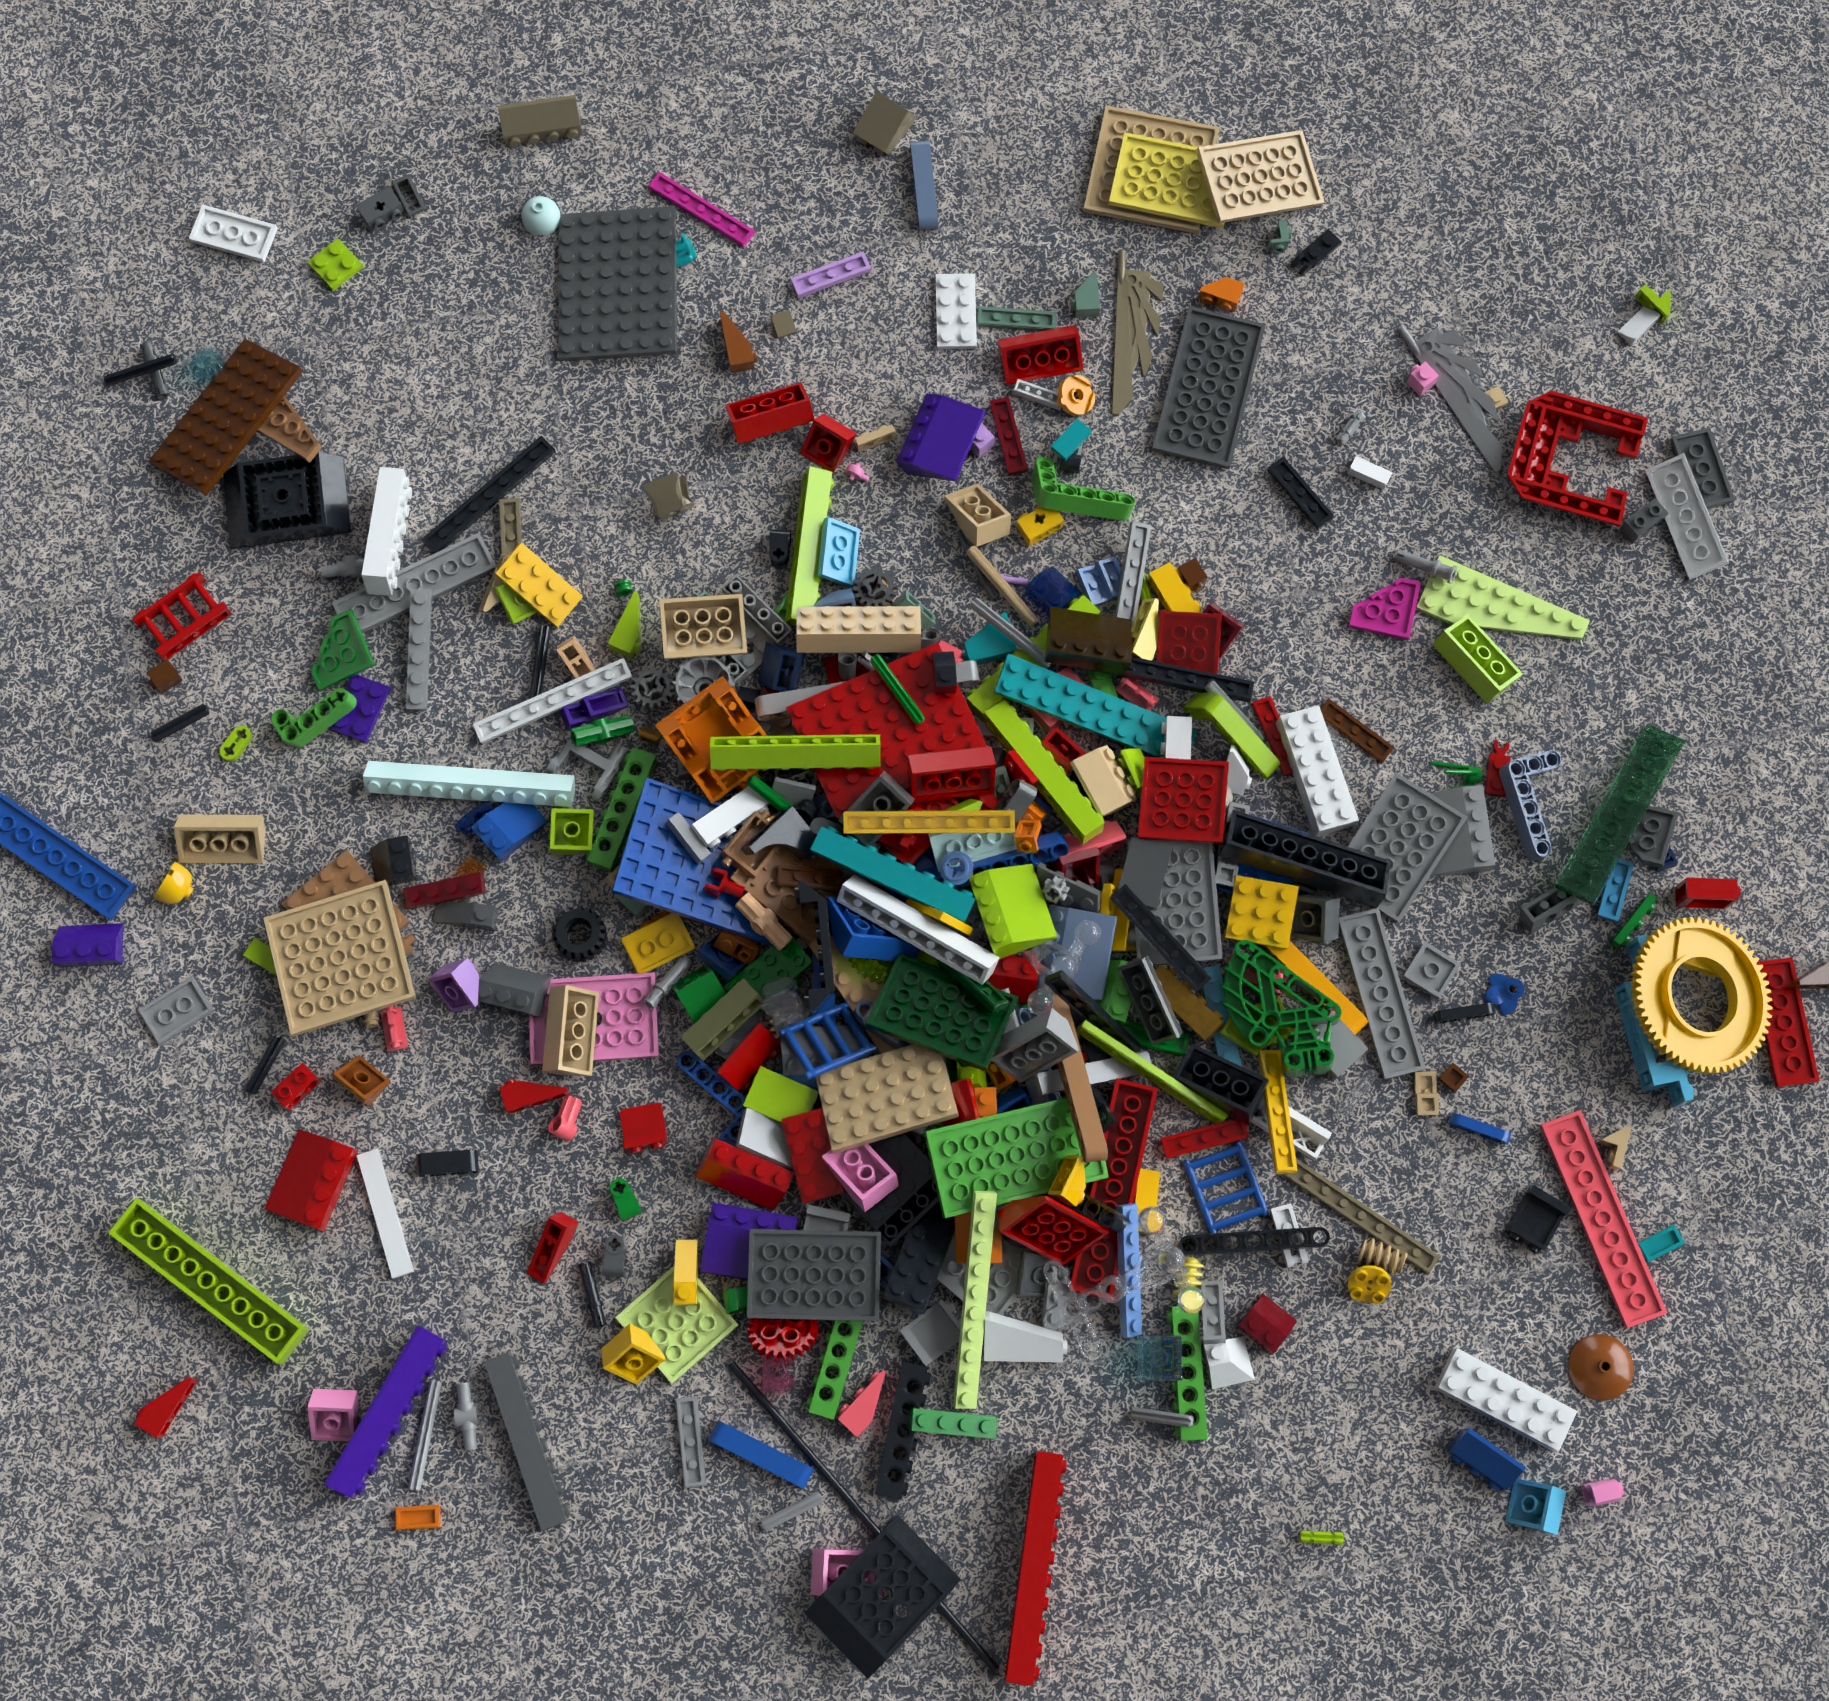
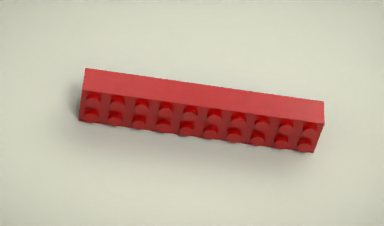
M1118 1078L1114 1082L1109 1108L1117 1123L1104 1133L1108 1149V1159L1105 1162L1109 1177L1092 1181L1089 1193L1090 1196L1115 1210L1118 1205L1130 1204L1134 1201L1158 1091L1156 1087ZM1108 1229L1109 1234L1075 1257L1069 1283V1292L1107 1301L1112 1300L1118 1275L1117 1232Z
M1035 1451L1004 1677L1005 1682L1033 1686L1034 1681L1038 1682L1039 1667L1036 1666V1660L1041 1658L1043 1644L1039 1643L1040 1634L1044 1635L1046 1621L1042 1620L1043 1611L1048 1609L1049 1597H1045L1046 1588H1050L1052 1574H1048L1049 1565L1054 1563L1055 1551H1051L1052 1542H1056L1058 1528H1054L1055 1519L1060 1518L1061 1506L1057 1505L1058 1496L1061 1497L1063 1495L1064 1483L1060 1482L1061 1474H1065L1067 1460H1063L1064 1455Z

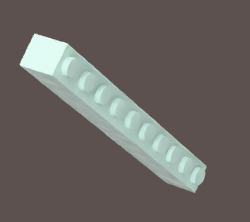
M368 761L363 775L365 793L572 807L575 795V775Z

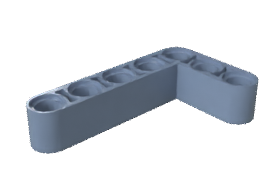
M1554 750L1515 759L1501 766L1499 770L1527 858L1532 861L1548 856L1551 853L1552 847L1529 777L1543 774L1559 767L1561 756Z

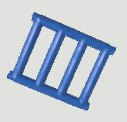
M848 1002L838 1004L778 1030L780 1036L786 1038L806 1071L804 1074L807 1080L877 1050L874 1044L869 1043L849 1011L850 1006ZM841 1013L862 1048L851 1052L830 1017ZM823 1021L844 1056L832 1060L811 1025ZM804 1029L825 1064L813 1068L794 1037L793 1032Z
M1241 1141L1234 1143L1235 1146L1191 1162L1190 1160L1182 1161L1209 1234H1215L1217 1230L1262 1215V1217L1269 1215L1265 1200ZM1238 1154L1241 1167L1198 1182L1194 1169ZM1244 1174L1246 1175L1249 1187L1207 1202L1205 1201L1202 1189ZM1250 1195L1254 1196L1258 1207L1213 1222L1209 1210Z

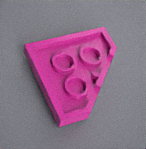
M1399 578L1388 587L1357 603L1352 608L1348 627L1408 641L1421 582Z

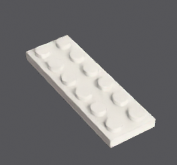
M1680 454L1646 469L1645 471L1658 502L1668 512L1665 520L1689 579L1691 580L1729 564L1685 454Z

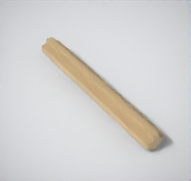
M975 545L971 546L966 551L969 558L1029 627L1034 626L1039 621L1038 617Z

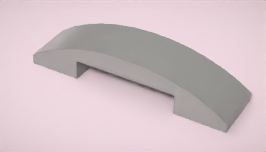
M1230 801L1225 815L1224 832L1232 810L1249 814L1250 806ZM1219 844L1215 865L1216 884L1234 888L1235 878L1239 869L1238 862L1220 857L1221 844Z

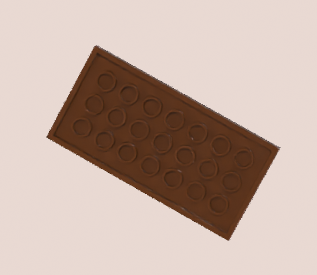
M244 339L148 462L155 468L207 496L299 378L303 370L300 366Z

